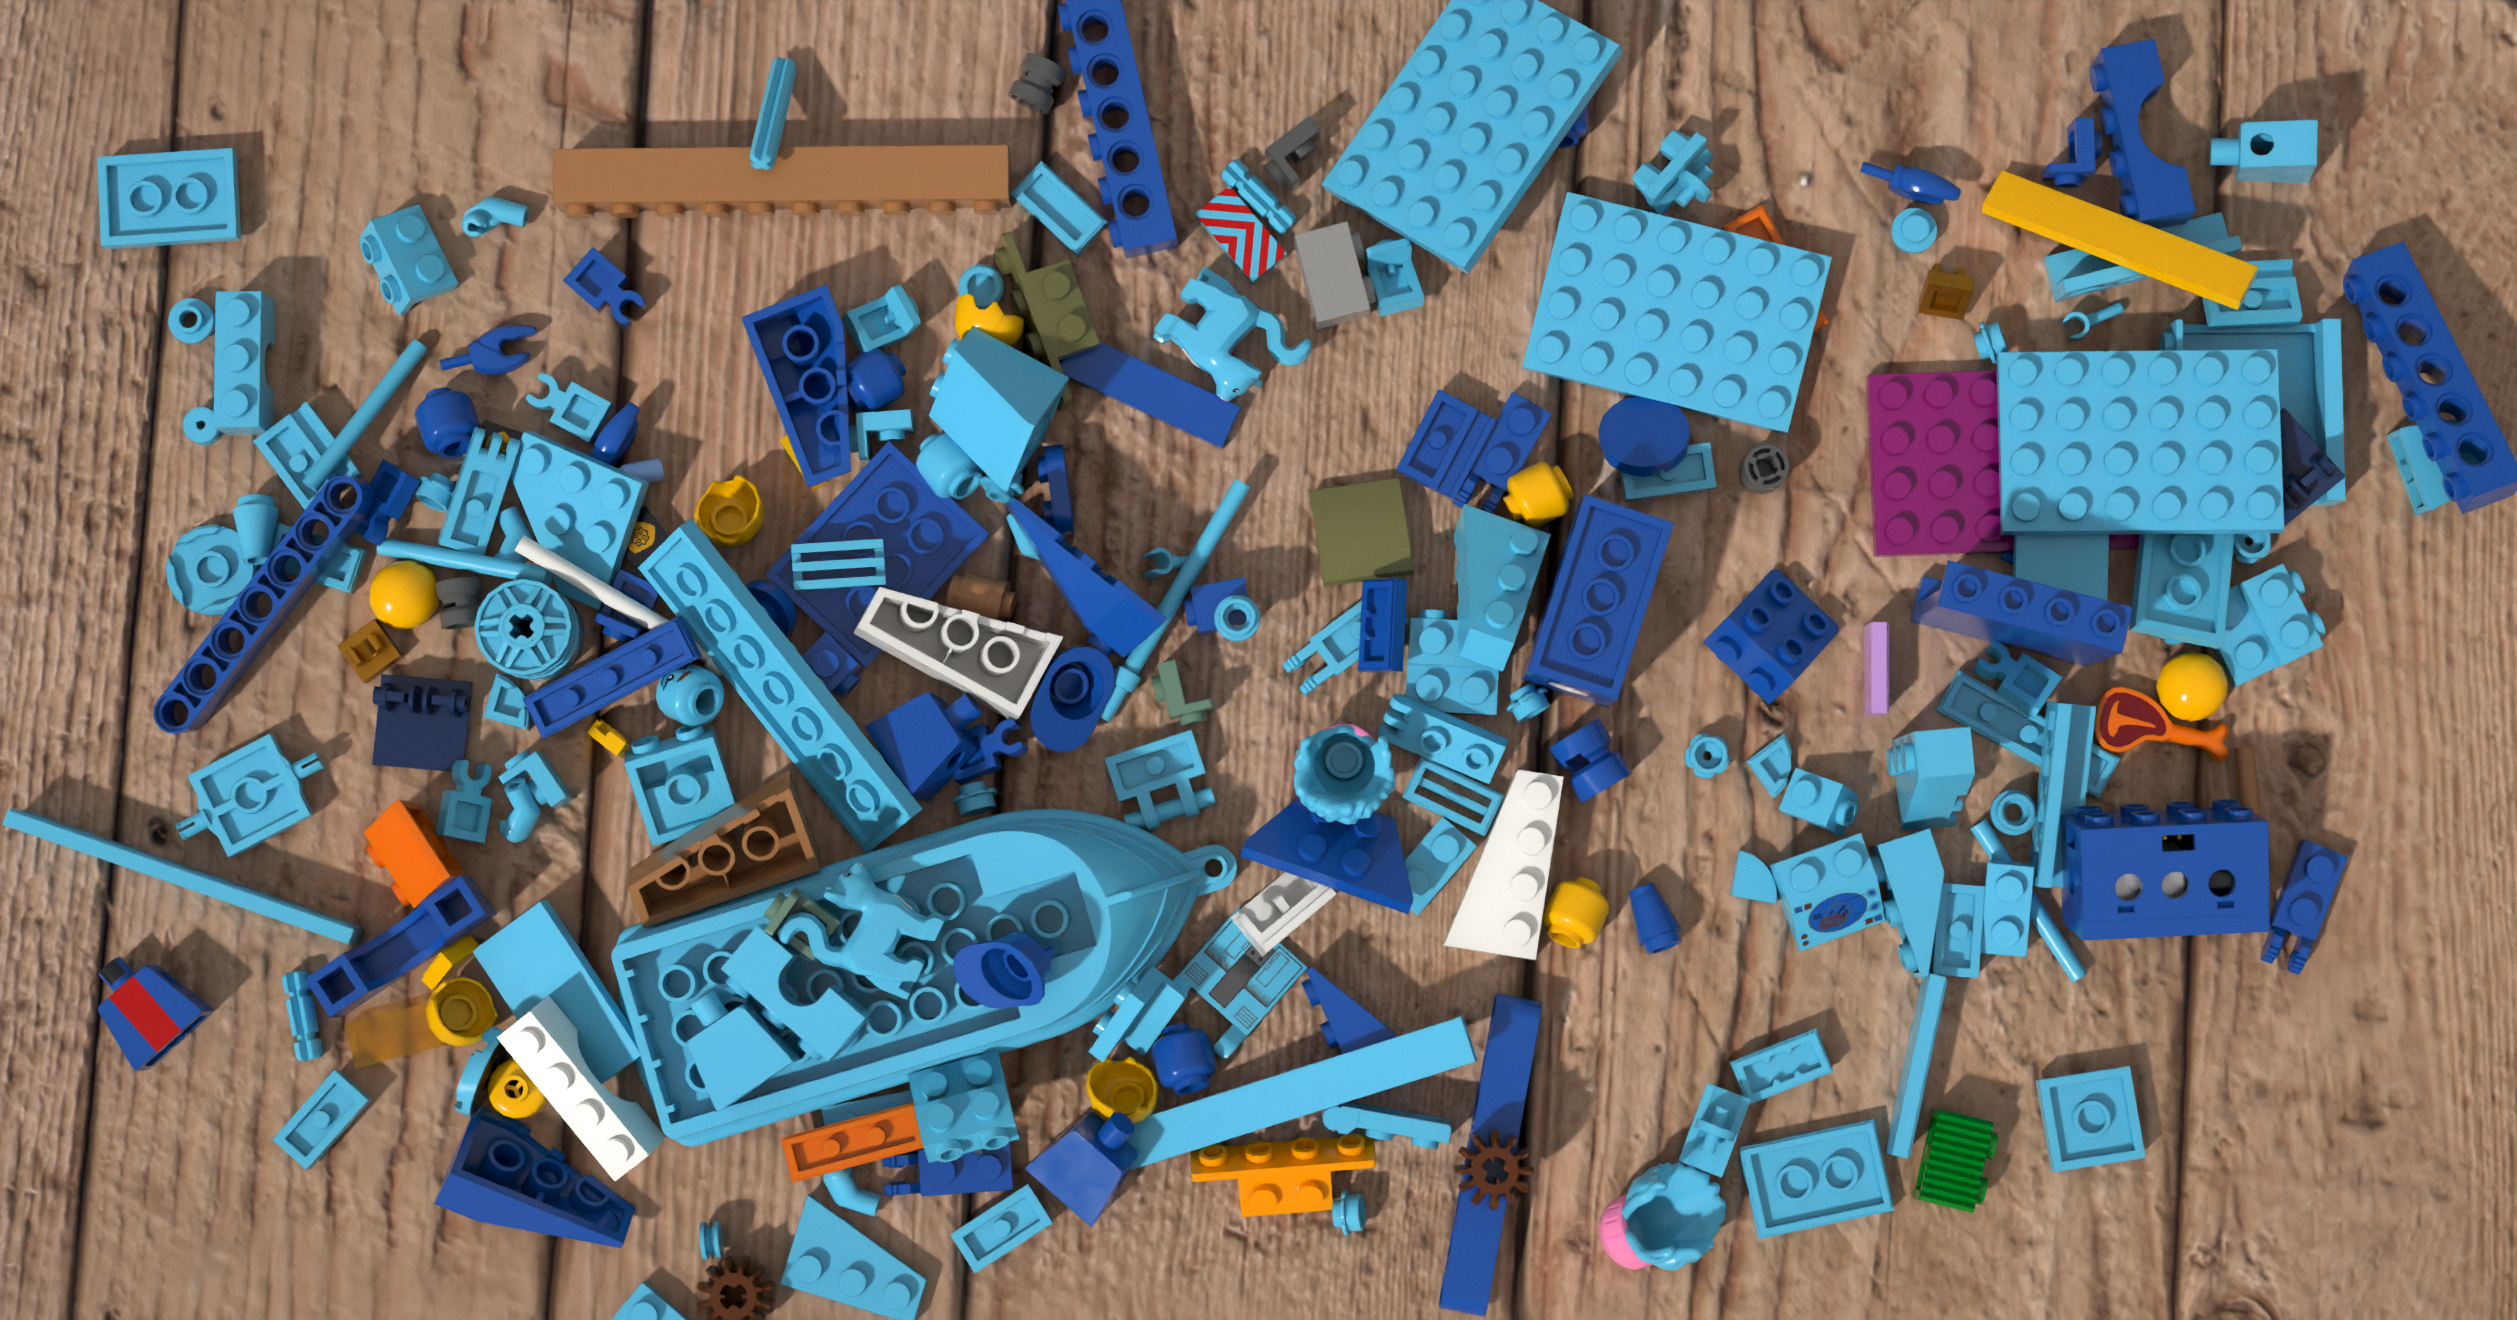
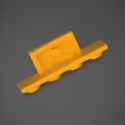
M1350 1133L1341 1137L1320 1139L1302 1137L1294 1141L1283 1142L1254 1141L1245 1145L1232 1146L1212 1144L1190 1151L1191 1178L1193 1182L1238 1179L1241 1217L1332 1210L1331 1171L1376 1167L1374 1138Z

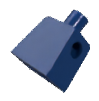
M926 692L874 720L865 728L911 795L928 803L975 753L976 745L964 728L980 717L983 711L967 692L950 705L937 695Z
M1089 1112L1048 1143L1025 1169L1085 1223L1092 1227L1113 1202L1138 1158L1137 1150L1127 1142V1139L1135 1130L1134 1125L1122 1113L1115 1112L1104 1122L1098 1115Z

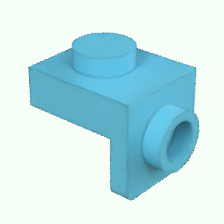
M1408 238L1382 240L1366 249L1365 274L1371 277L1376 296L1375 303L1380 317L1424 306V294L1411 260L1412 246Z
M900 284L891 287L885 296L852 309L841 318L860 353L863 351L869 352L875 348L882 350L906 340L921 324L916 302L911 296L906 295Z
M1795 768L1778 810L1786 815L1825 828L1832 834L1841 837L1846 827H1849L1856 817L1858 794L1841 783Z

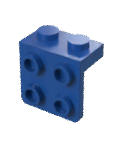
M1773 569L1703 643L1715 653L1718 659L1728 665L1746 682L1752 691L1770 705L1802 674L1838 633V626L1781 571Z

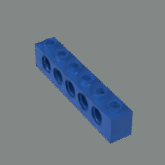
M1065 0L1066 3L1059 4L1057 7L1063 32L1068 30L1073 32L1076 46L1067 48L1073 75L1082 73L1086 90L1077 91L1083 118L1092 116L1096 133L1087 135L1093 161L1102 160L1106 173L1105 177L1098 178L1103 204L1113 203L1116 220L1108 222L1113 247L1123 246L1125 259L1178 247L1176 231L1121 0ZM1093 24H1101L1108 29L1107 36L1098 42L1086 39L1084 32ZM1111 67L1115 69L1119 74L1116 81L1110 85L1097 83L1093 78L1100 68ZM1113 110H1121L1128 115L1129 119L1123 127L1113 129L1105 125V116ZM1130 153L1139 159V163L1133 171L1121 172L1114 167L1116 158L1121 154ZM1136 196L1142 197L1148 201L1149 208L1140 216H1132L1124 210L1127 200Z
M2402 241L2353 259L2343 277L2345 295L2350 303H2356L2363 317V329L2368 340L2372 343L2376 342L2383 356L2384 372L2391 382H2396L2403 396L2402 404L2407 417L2412 422L2416 421L2423 435L2424 451L2431 461H2436L2443 475V487L2448 498L2453 502L2456 501L2462 514L2513 496L2517 491V461L2404 242ZM2380 295L2392 297L2397 302V305L2385 303ZM2399 334L2412 336L2417 344L2405 342ZM2419 373L2432 375L2437 383L2432 384L2424 381ZM2445 412L2453 415L2458 423L2454 424L2445 421L2440 413ZM2460 452L2472 454L2478 463L2472 464L2465 461L2461 457Z

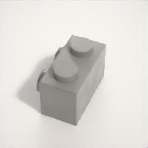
M1343 222L1294 235V246L1316 329L1319 330L1369 317V304L1376 302V296L1370 275L1362 277L1358 260L1365 258L1359 233L1351 234L1348 222Z

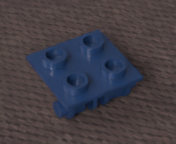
M2284 407L2280 410L2285 527L2346 476Z
M381 674L380 687L375 686L373 691V704L378 705L372 765L452 772L454 762L456 760H465L473 682Z

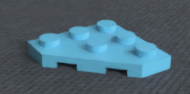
M523 432L510 477L538 543L612 587L622 565L650 482L536 432ZM552 573L559 593L597 610L603 609L604 603Z

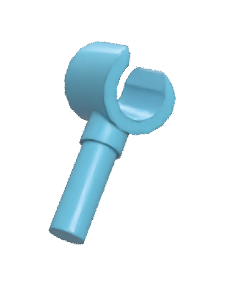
M2118 302L2086 315L2081 312H2071L2066 315L2062 324L2071 319H2079L2083 323V331L2068 338L2078 341L2086 336L2089 328L2123 313L2124 309L2122 304Z
M1156 548L1141 556V559L1153 558L1158 564V569L1149 570L1143 573V576L1146 579L1153 580L1167 574L1172 569L1182 568L1188 556H1172L1167 549Z

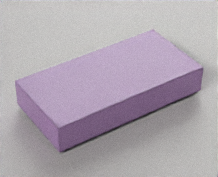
M1870 622L1864 626V717H1881L1889 712V624L1887 622Z

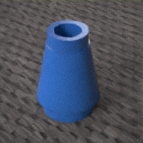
M1654 883L1640 886L1629 892L1639 946L1645 947L1648 955L1665 951L1682 942L1678 933L1682 928L1659 891H1657Z

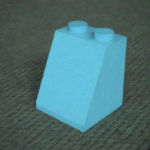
M972 326L962 340L953 339L943 357L942 362L947 364L948 367L946 373L944 371L940 372L930 390L929 395L934 397L935 400L929 416L1000 488L1008 491L1042 444L1069 377Z

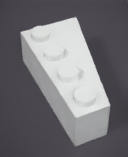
M879 587L853 632L858 637L962 694L965 692L969 693L976 702L1007 719L1014 720L1021 716L1063 639V636L1039 632L1011 622H1002L980 616L978 613L943 606L937 602Z
M1517 770L1514 773L1442 946L1536 960L1564 777Z

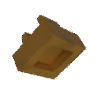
M1935 263L1932 269L1928 271L1919 298L1918 313L1963 320L1973 293L1974 277L1966 276L1965 269L1962 267H1958L1956 274L1940 272V264Z
M373 619L337 645L363 683L367 684L404 658L401 651L376 619Z

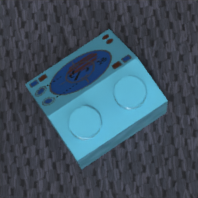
M1861 833L1767 865L1775 880L1777 894L1798 952L1886 921L1877 875Z

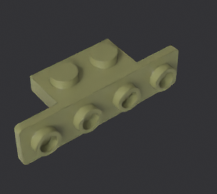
M1012 232L1002 234L998 242V249L994 250L995 260L1002 275L1008 274L1014 291L1010 292L1013 310L1017 317H1024L1029 333L1025 334L1028 351L1033 359L1039 358L1041 363L1063 374L1059 360L1098 348L1100 344L1070 260L1061 261L1026 273ZM1068 384L1057 406L1058 411L1068 409L1073 401Z

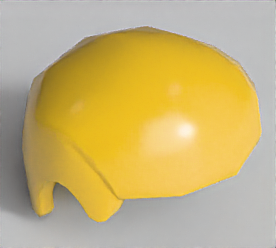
M966 294L957 297L954 320L956 333L960 340L974 326L1011 347L1018 342L1022 336L1024 322L1022 318L1015 315H1004L997 302H992L987 309H979L973 295Z
M735 475L734 479L730 481L712 482L706 493L698 500L694 517L699 529L711 542L721 547H735L746 544L761 530L765 508L757 487L743 476Z
M404 560L392 562L384 566L375 575L369 587V605L376 619L393 630L401 631L421 626L432 617L439 606L435 587L437 580L430 569L423 564H419L417 561Z
M2185 651L2171 658L2161 668L2156 689L2161 705L2173 717L2192 722L2202 720L2214 714L2222 706L2227 696L2228 680L2223 667L2212 656L2195 651Z
M463 976L442 982L432 992L426 1006L429 1029L440 1041L454 1047L471 1046L480 1042L482 1035L489 1028L493 1027L498 1017L492 996L480 982Z
M1107 1057L1103 1063L1099 1060L1088 1071L1086 1091L1094 1113L1105 1122L1113 1113L1118 1112L1124 1114L1133 1124H1136L1150 1116L1156 1108L1159 1091L1158 1083L1152 1071L1141 1063L1136 1062L1133 1057H1128L1122 1061H1112Z

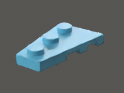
M810 1194L807 1195L780 1284L892 1319L915 1320L928 1278L885 1247H881L860 1232L844 1218L842 1219L825 1207Z

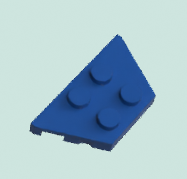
M1298 797L1245 840L1240 857L1406 914L1409 913L1414 900L1395 818L1378 812H1373L1370 818L1358 819L1356 824L1347 825L1339 821L1329 823L1323 817H1319L1316 813L1308 810Z

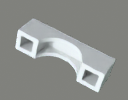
M549 995L497 1037L614 1181L648 1157L666 1138L637 1102H629L618 1098L595 1078L581 1055L578 1045V1030Z

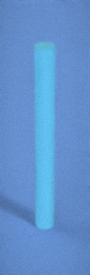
M413 339L303 479L302 482L315 492H318L428 351L422 343Z
M385 538L380 546L377 545V553L379 555L514 580L539 581L545 585H549L552 579V572L534 564Z
M1986 819L1981 820L1970 828L1990 860L2014 862ZM2032 890L2030 920L2073 983L2088 972Z

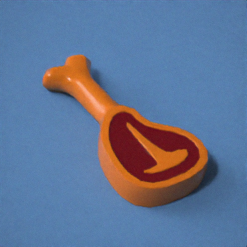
M2125 687L2109 688L2101 694L2096 703L2093 739L2099 747L2108 752H2127L2144 741H2153L2158 743L2174 742L2200 748L2206 751L2215 762L2224 760L2229 754V750L2224 744V740L2229 732L2225 723H2220L2214 729L2206 731L2174 724L2157 702L2141 692Z

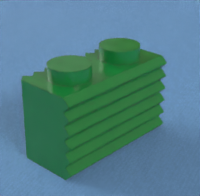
M1933 1108L1913 1198L1971 1213L1975 1210V1204L1982 1205L1988 1186V1178L1982 1177L1985 1158L1993 1159L1998 1142V1133L1992 1131L1994 1122Z

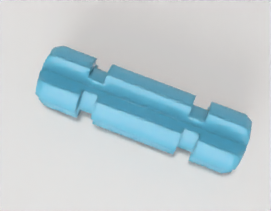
M1235 159L1230 162L1221 173L1222 179L1232 189L1237 188L1238 195L1262 219L1267 217L1269 219L1268 225L1279 235L1289 231L1297 221L1296 215L1286 205L1281 206L1279 204L1280 199L1255 175L1251 177L1249 175L1250 170L1240 160Z
M303 970L286 973L282 976L284 994L289 993V1000H286L292 1036L297 1037V1043H294L296 1058L298 1061H309L322 1057L323 1048L321 1038H316L315 1033L319 1032L313 995H308V989L311 988L305 980L309 974Z

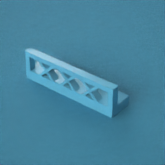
M2222 212L2191 219L2186 224L2160 228L2162 231L2231 257L2242 249L2239 235L2228 237ZM2078 249L2049 255L2043 259L2055 302L2152 278Z
M2047 701L2041 750L2042 757L2035 804L2037 813L2036 821L2033 825L2029 863H2034V886L2063 888L2060 814H2074L2075 807L2085 806L2096 706Z

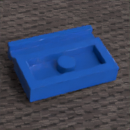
M1438 389L1397 466L1396 472L1434 492L1448 497V499L1454 502L1497 419L1479 412L1478 409Z

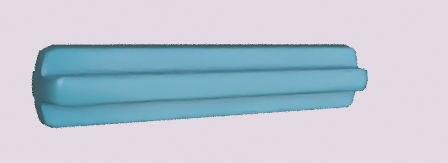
M777 57L771 63L749 154L750 164L756 170L762 168L768 171L775 166L797 73L796 63L791 58L783 59Z

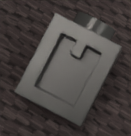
M1309 116L1267 147L1265 152V158L1268 163L1264 165V168L1279 187L1286 184L1292 192L1300 187L1301 179L1288 162L1293 159L1298 164L1318 148L1314 142L1319 139L1320 129Z

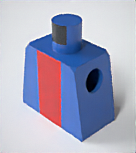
M117 957L103 967L98 974L114 992L99 1005L98 1012L135 1071L150 1070L215 1012L211 1006L158 965H145L134 973L121 957Z

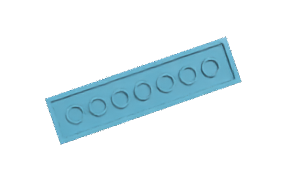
M692 519L679 526L638 567L677 617H683L693 638L709 658L711 657L713 663L865 853H869L923 810L884 761L882 755L856 726L852 717L844 711L826 688L824 682L817 677L798 653L796 647L785 637L770 618L766 609L758 603L742 583L738 574L730 568L711 544L709 538Z

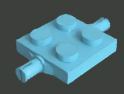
M268 734L188 775L198 797V809L200 812L176 823L177 830H181L179 832L180 836L187 840L189 837L208 828L219 838L227 856L234 858L315 816L303 793L301 780L325 768L324 762L319 761L322 758L315 751L305 758L292 763L284 756L275 736Z

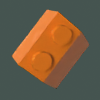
M401 799L397 800L363 832L370 844L365 846L369 856L380 869L386 866L395 880L391 884V888L405 907L411 904L416 909L422 900L458 876H467L442 836L435 835L436 827L420 803Z

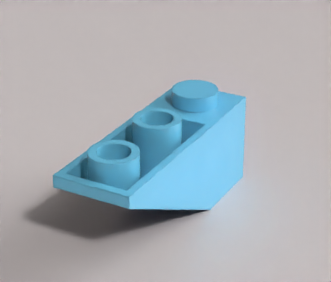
M1930 828L1870 847L1873 854L1870 859L1876 872L1878 883L1882 882L1888 900L1882 902L1885 917L1891 928L1896 926L1898 928L1903 943L1897 945L1898 955L1906 972L1912 970L1914 978H1922L1929 975L1945 873Z

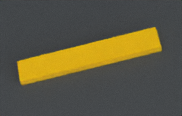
M2003 170L2000 172L1982 205V213L2236 310L2241 306L2257 275L2258 266Z

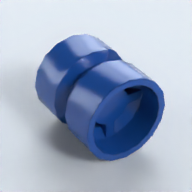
M1599 718L1548 748L1561 770H1568L1572 774L1568 783L1580 803L1587 801L1632 774L1620 752L1609 749L1612 739Z

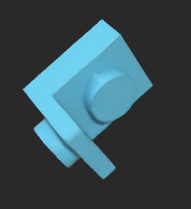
M911 409L856 413L857 425H849L851 453L858 452L862 463H869L872 459L871 436L878 435V442L883 443L888 441H905V433H916L914 413Z
M528 750L517 754L505 763L504 766L507 771L498 777L502 784L506 785L511 780L517 778L524 779L530 775L532 780L527 785L533 796L542 806L548 803L550 807L560 809L574 800L545 754L537 751L530 754Z

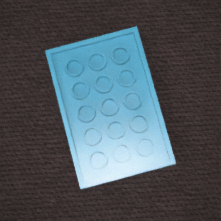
M1450 0L1321 185L1328 193L1403 237L1408 238L1413 243L1464 273L1469 274L1623 54V50L1618 43L1539 0Z
M1567 192L1522 369L1633 397L1638 396L1674 404L1681 409L1786 435L1789 430L1832 257Z
M2278 349L1998 352L1996 361L2001 535L2282 533L2284 531Z

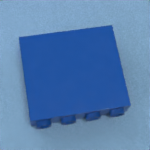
M1948 560L1943 581L1926 576L1920 578L1910 622L1988 642L1997 641L2004 646L2087 667L2122 653L2133 607Z

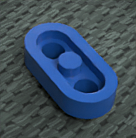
M1063 444L1045 446V455L1037 456L1040 483L1049 482L1051 500L1043 501L1045 522L1055 527V530L1062 535L1075 534Z

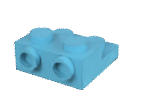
M2284 564L2275 566L2229 588L2224 644L2218 649H2213L2232 687L2239 686L2324 646L2320 639L2326 633L2324 624L2314 610L2307 612L2300 598V595L2305 593L2304 584L2298 573L2294 569L2287 571Z
M1433 609L1420 610L1419 618L1411 617L1409 620L1405 696L1447 714L1496 716L1499 670L1459 656L1458 620H1448L1447 611Z
M702 724L697 727L684 725L675 731L676 737L659 741L656 735L645 736L631 743L632 750L625 751L624 765L652 846L680 838L737 803L714 726L703 729Z
M998 1050L908 1074L920 1136L929 1163L935 1161H954L965 1153L980 1149H999L1006 1146L1010 1141L1020 1139Z

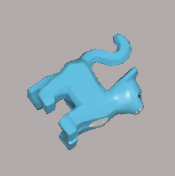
M1205 266L1200 271L1197 280L1191 278L1180 292V299L1188 305L1198 303L1206 310L1198 324L1195 326L1178 316L1165 313L1154 328L1155 334L1153 335L1154 339L1162 345L1173 341L1183 350L1194 366L1211 374L1216 384V395L1226 402H1229L1236 396L1244 395L1253 385L1261 387L1263 384L1259 378L1261 371L1248 361L1231 355L1237 345L1256 326L1266 330L1269 352L1275 361L1284 365H1298L1311 354L1313 346L1308 338L1303 339L1293 348L1286 346L1284 324L1274 312L1260 308L1244 295H1239L1226 279Z
M853 863L845 872L839 875L832 888L826 887L823 895L827 900L840 908L860 911L862 914L856 928L843 946L834 947L829 945L825 926L812 914L804 912L791 914L781 923L778 930V938L782 944H788L797 932L803 931L808 935L813 956L825 965L840 967L857 975L865 976L880 990L907 1000L925 961L916 956L907 960L899 957L894 952L902 934L921 940L936 941L946 916L934 912L926 917L916 912L900 896L877 888L870 877L868 867L861 863Z

